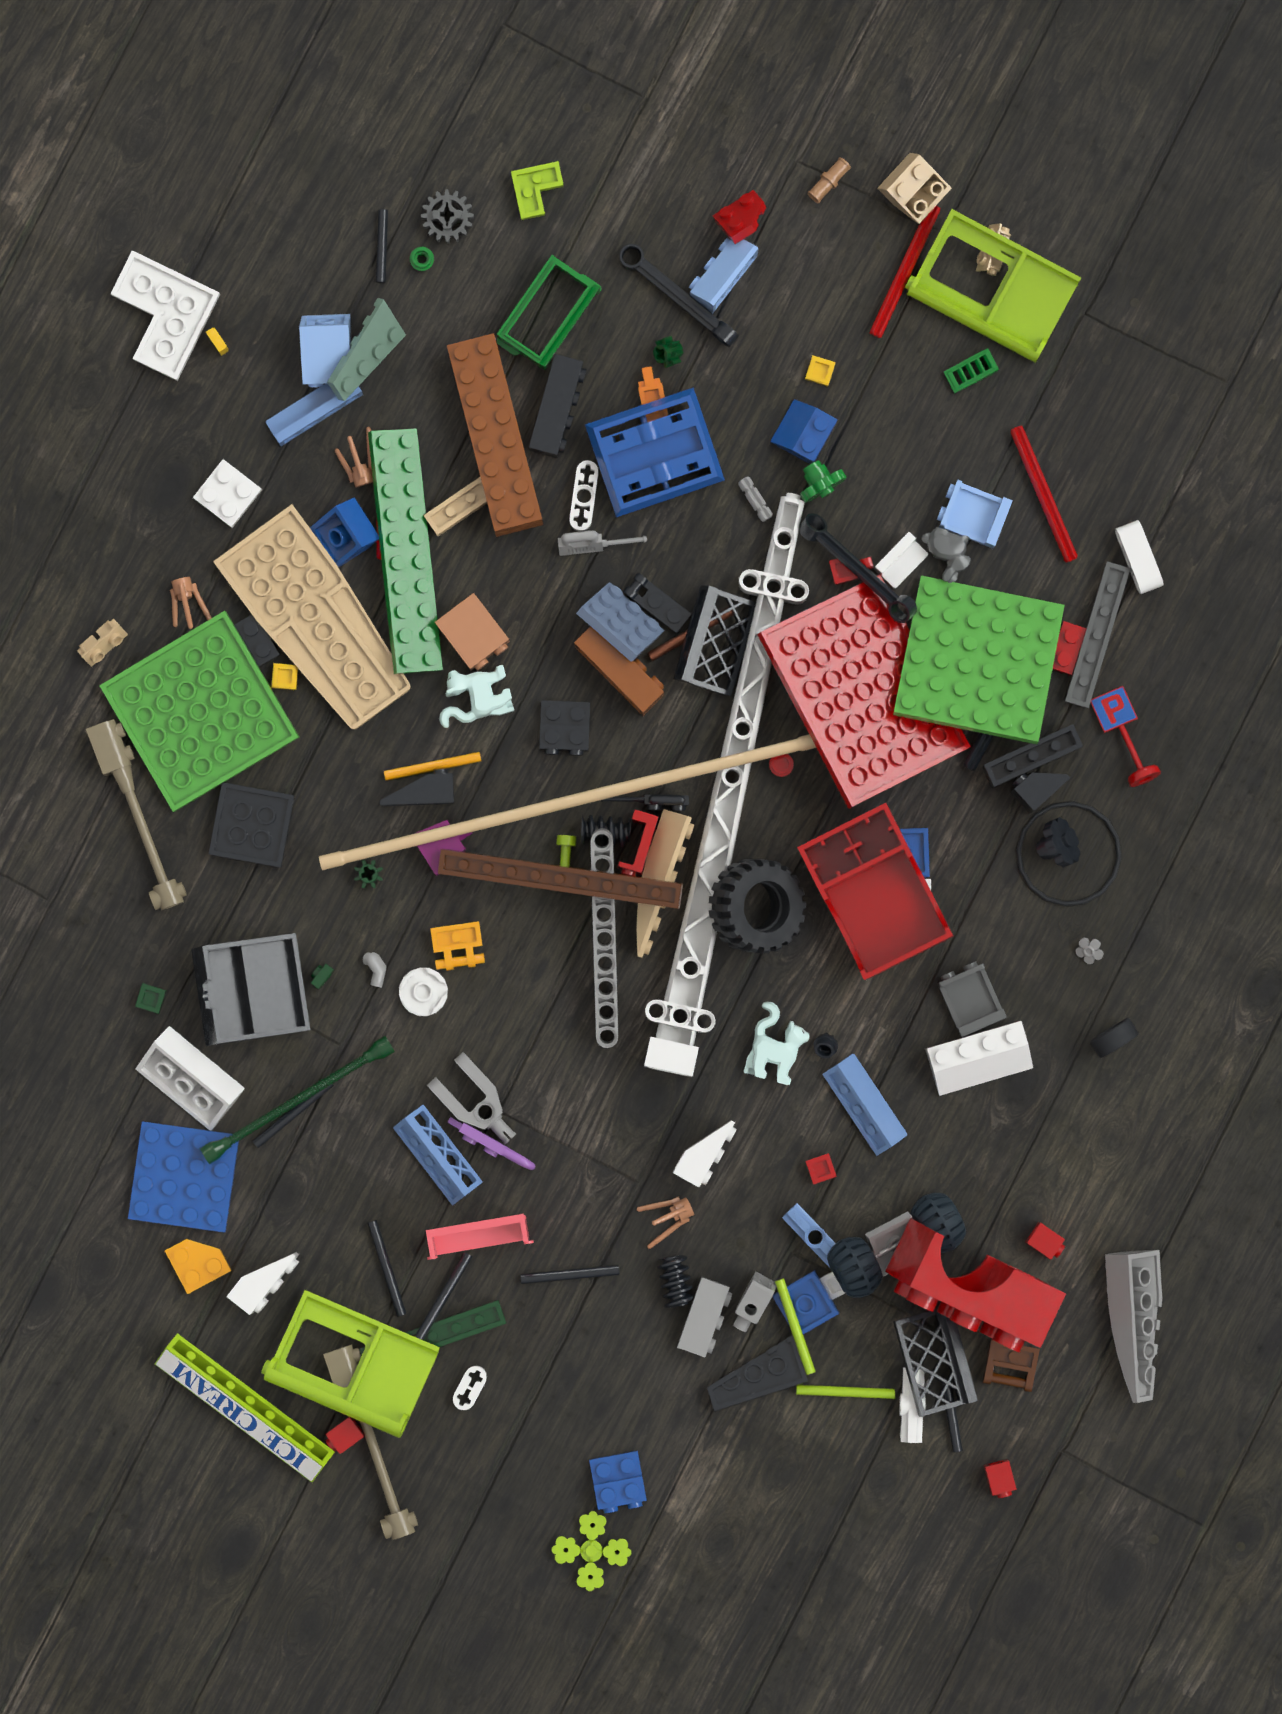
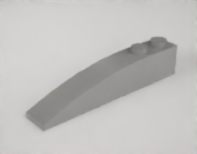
M1144 1250L1105 1254L1109 1314L1122 1373L1133 1403L1153 1400L1156 1368L1152 1366V1361L1155 1355H1157L1158 1345L1154 1344L1155 1330L1160 1328V1320H1157V1309L1162 1307L1159 1250Z

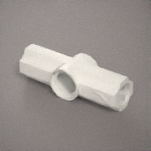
M903 1367L902 1394H900L899 1404L901 1416L900 1438L901 1442L922 1443L923 1417L918 1416L906 1368ZM919 1369L915 1376L916 1382L924 1387L925 1372ZM924 1395V1397H923V1399H922V1404H923L924 1410H925V1404H926L925 1395Z

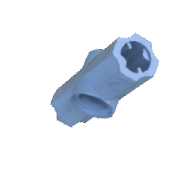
M796 1203L782 1219L829 1267L827 1255L836 1243ZM813 1230H818L822 1234V1239L817 1244H812L808 1240V1235Z

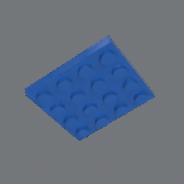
M142 1121L128 1219L226 1232L239 1140L235 1144L233 1143L232 1147L227 1149L220 1159L209 1165L199 1148L211 1141L221 1140L225 1136L227 1138L232 1134Z

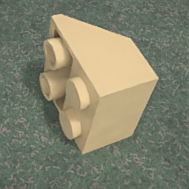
M909 153L877 189L895 207L920 224L952 188L919 154Z

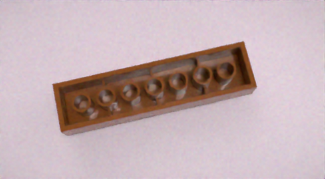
M494 333L447 345L496 537L543 525Z

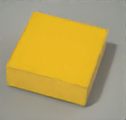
M211 328L206 334L222 356L227 353L228 347L216 329Z
M812 355L805 380L828 387L836 362Z
M274 663L272 688L296 690L297 666Z

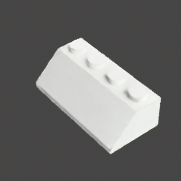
M1022 1021L925 1049L939 1096L1033 1068Z
M170 1026L153 1042L136 1067L139 1073L210 1131L217 1125L245 1089Z

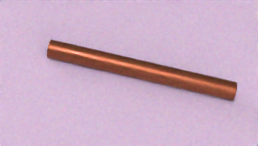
M732 611L721 616L722 620L724 621L733 615ZM717 619L709 623L708 629L718 624ZM687 630L648 652L650 659L654 661L682 645Z

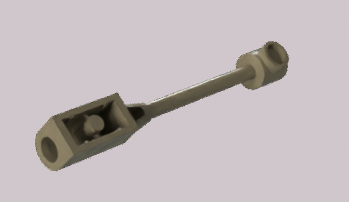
M113 719L87 728L88 737L103 775L113 774L120 790L126 796L159 885L154 886L153 890L149 892L155 910L161 909L163 911L184 902L182 897L187 896L182 882L177 883L176 879L168 881L134 792L130 760L135 759L130 745L124 746L122 737H125L126 733L121 722L116 724Z
M352 1344L323 1354L333 1384L343 1388L349 1385L361 1359L359 1348L353 1349ZM360 1421L391 1512L384 1516L385 1519L380 1520L385 1538H392L394 1540L415 1532L414 1527L418 1526L414 1511L409 1513L407 1508L400 1510L373 1428Z

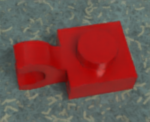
M871 557L860 560L868 569L874 568ZM838 559L829 561L835 585L859 579Z

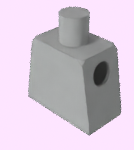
M755 1271L736 1307L735 1313L738 1317L733 1324L734 1327L746 1332L751 1322L754 1324L758 1323L775 1292V1281ZM748 1304H753L756 1307L750 1308L748 1307Z

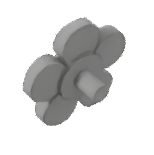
M1085 937L1080 939V947L1076 949L1078 957H1084V961L1087 964H1093L1095 959H1102L1104 953L1099 949L1101 943L1097 939H1093L1091 942Z

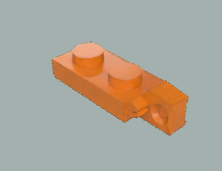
M652 367L642 368L644 381L638 382L641 405L664 398L663 385L660 382V378L654 379ZM664 409L645 415L647 422L668 416V410Z

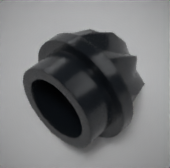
M828 1033L820 1034L814 1041L815 1053L821 1058L832 1057L838 1049L837 1040Z

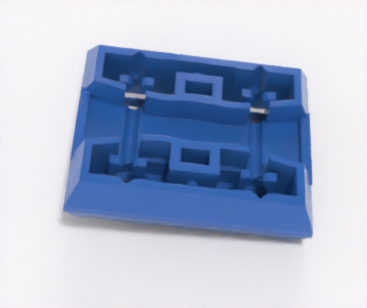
M694 388L585 424L616 517L725 480ZM685 402L688 403V409L647 422L645 416L647 414ZM677 415L680 421L674 422L671 416ZM640 417L641 425L601 438L600 431ZM621 434L619 435L621 441L616 442L615 437H612ZM693 463L694 468L697 469L689 471L690 468L688 464ZM708 466L710 468L711 474L684 482L672 488L669 487L668 480ZM635 483L638 489L631 491L632 487L629 484ZM659 483L663 485V491L626 503L623 502L622 496Z

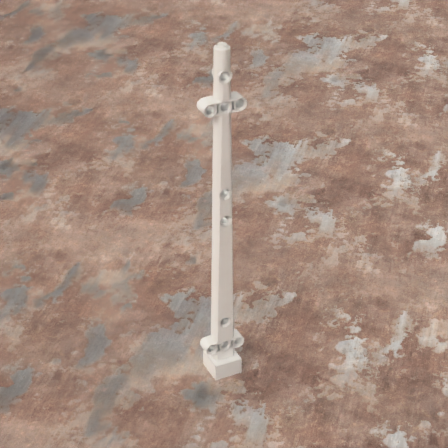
M786 493V496L780 498L764 571L748 569L739 578L740 590L746 594L758 597L721 757L755 748L772 664L757 634L780 623L784 602L801 604L807 599L809 594L808 585L804 581L789 578L804 507V501L800 500L801 496L797 494ZM781 534H786L790 537L791 542L788 545H781L778 543L777 537ZM747 576H752L756 579L757 584L752 588H748L743 584V579ZM771 581H776L780 585V590L772 593L767 589V584ZM795 586L801 587L804 590V596L801 598L793 597L791 589ZM740 723L747 724L749 727V733L745 736H741L736 732V726ZM751 763L717 771L664 1001L652 1000L645 1008L646 1017L650 1021L659 1024L656 1037H650L644 1067L692 1077L699 1047L694 1046L696 1033H707L715 1025L714 1015L710 1011L701 1009L717 931H714L712 926L714 919L709 917V910H712V904L708 902L709 896H713L714 893L711 890L714 882L718 883L720 881L718 879L719 874L722 871H728L727 867L731 865ZM727 772H737L739 780L736 783H729L725 778ZM694 962L698 967V971L694 975L686 974L684 972L685 963ZM654 1004H658L663 1008V1014L659 1018H654L649 1013V1008ZM678 1009L684 1010L687 1014V1020L683 1023H677L673 1018V1013ZM700 1015L710 1017L711 1025L708 1028L698 1026L697 1019Z

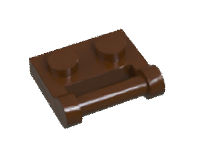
M991 1339L983 1383L991 1384L993 1382L1024 1388V1391L1032 1392L1040 1349L1023 1346L1019 1353ZM994 1366L1027 1372L1026 1379L993 1373Z

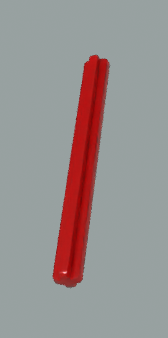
M937 205L920 222L870 330V334L875 337L881 338L938 217L940 207Z
M1023 426L1015 427L1011 430L1015 445L1064 561L1071 562L1077 558V553Z

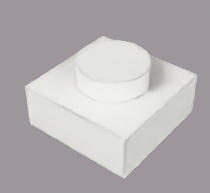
M833 1272L820 1278L832 1300L845 1294Z

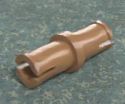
M839 157L838 161L827 173L823 172L821 174V179L808 191V196L814 202L820 203L831 189H835L838 186L837 182L851 169L849 163Z

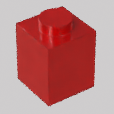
M1038 1222L1025 1243L1050 1260L1053 1256L1058 1258L1065 1248V1245L1062 1244L1065 1239L1040 1222Z
M348 1417L326 1433L328 1439L325 1441L329 1448L333 1451L337 1450L341 1454L365 1435L356 1421Z
M1008 1459L983 1465L992 1496L997 1495L998 1498L1011 1496V1491L1017 1490Z

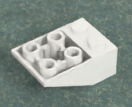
M727 1122L686 1149L673 1173L697 1187H700L701 1183L706 1185L713 1173L709 1170L712 1163L718 1164L724 1153V1150L721 1149L725 1140L730 1142L737 1130L733 1127L735 1122Z
M297 1252L241 1277L227 1295V1298L249 1315L254 1312L259 1313L269 1301L266 1299L269 1292L274 1294L284 1282L280 1279L284 1273H291L297 1266L299 1261L296 1258L299 1254Z

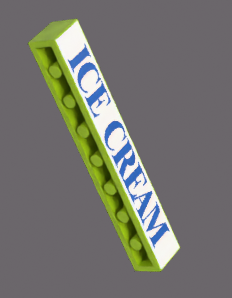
M178 1333L156 1361V1366L310 1482L314 1481L335 1453V1451Z

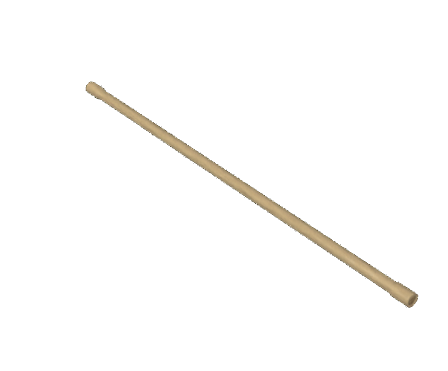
M809 734L794 740L347 851L319 856L322 870L339 867L346 863L796 751L813 749L816 746Z

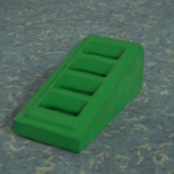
M987 348L947 369L943 373L955 394L997 373L999 369ZM982 358H984L989 367L986 371L980 361ZM974 362L980 372L979 375H976L973 367L971 366V364ZM966 367L971 376L970 380H967L962 368ZM956 371L963 382L960 385L958 384L956 378L953 375V373Z

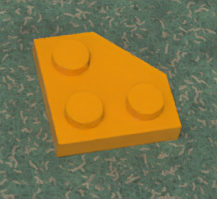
M186 1239L165 1250L187 1294L232 1271L221 1249Z

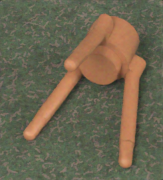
M370 427L366 428L368 468L366 464L360 463L351 436H348L347 440L355 462V467L352 470L340 450L335 449L338 459L348 474L350 483L354 482L355 487L373 482L368 432L371 431Z
M190 577L179 578L171 582L173 587L170 592L172 596L174 627L178 626V597V601L183 603L188 628H193L187 600L193 597L192 593L206 619H211L210 613L198 592L196 583L192 584Z
M678 1196L672 1200L637 1207V1211L640 1212L673 1205L669 1208L670 1213L652 1221V1225L655 1226L671 1218H674L677 1222L648 1244V1249H651L681 1225L690 1221L689 1217L693 1216L694 1212L687 1198L680 1200Z

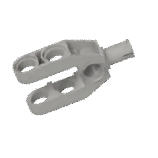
M462 1052L454 1061L484 1092L486 1098L482 1102L478 1103L471 1112H468L437 1077L428 1083L427 1086L458 1120L484 1130L491 1129L505 1145L510 1140L503 1132H506L510 1138H513L516 1133L501 1119L503 1117V1110L497 1089L469 1057ZM484 1105H488L492 1109V1116L484 1120L479 1116V1109Z

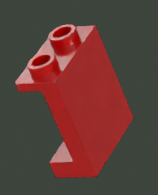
M639 810L634 811L632 822L645 825V829L634 864L630 865L619 861L618 868L622 869L621 874L635 877L636 874H642L658 816Z

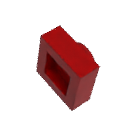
M829 1153L805 1161L813 1185L837 1177Z

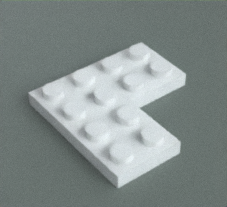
M132 251L111 295L154 316L133 360L178 381L220 293Z

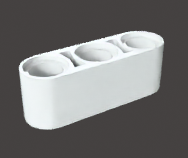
M1139 520L1115 528L1118 542L1139 594L1163 586L1160 571Z

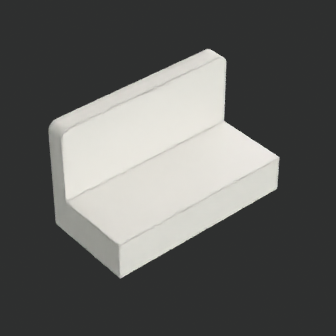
M910 532L874 568L893 588H897L928 556V553L915 541L916 538Z

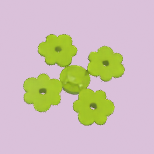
M591 1511L589 1515L584 1514L579 1519V1523L582 1525L580 1532L586 1534L587 1538L590 1539L583 1543L581 1550L575 1544L574 1538L570 1537L567 1539L564 1536L558 1537L556 1545L552 1547V1552L556 1554L555 1560L560 1564L566 1561L573 1563L575 1557L580 1552L583 1559L589 1562L585 1565V1568H579L578 1574L580 1576L577 1578L578 1586L586 1587L587 1591H593L594 1587L600 1588L604 1584V1579L601 1577L603 1570L597 1568L596 1564L593 1563L600 1559L602 1553L608 1558L610 1565L616 1563L619 1566H624L627 1563V1557L631 1555V1550L627 1548L628 1542L625 1539L617 1541L611 1539L608 1543L609 1546L604 1547L602 1550L601 1544L595 1541V1539L598 1537V1534L603 1535L605 1533L603 1526L606 1524V1518L603 1515L597 1516L595 1511Z

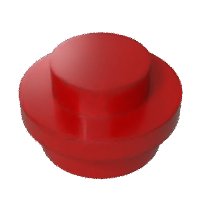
M789 754L772 757L769 762L771 772L779 777L790 774L794 766L793 759Z

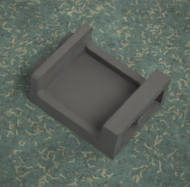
M976 961L964 966V972L955 975L954 971L941 976L942 981L937 983L960 1037L1007 1018L985 971L984 964L978 965Z

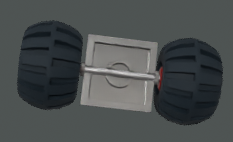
M944 1193L924 1195L916 1201L911 1209V1214L907 1211L866 1233L865 1236L869 1246L859 1237L844 1238L833 1245L827 1255V1260L843 1292L849 1297L861 1298L870 1295L878 1288L882 1282V1275L886 1276L888 1274L885 1272L910 1218L944 1235L941 1253L952 1251L958 1247L965 1238L966 1228L952 1200Z

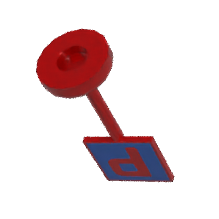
M1121 686L1091 699L1090 703L1104 733L1119 728L1138 770L1128 777L1130 787L1145 784L1158 777L1161 771L1157 765L1143 767L1124 726L1138 719L1124 687Z

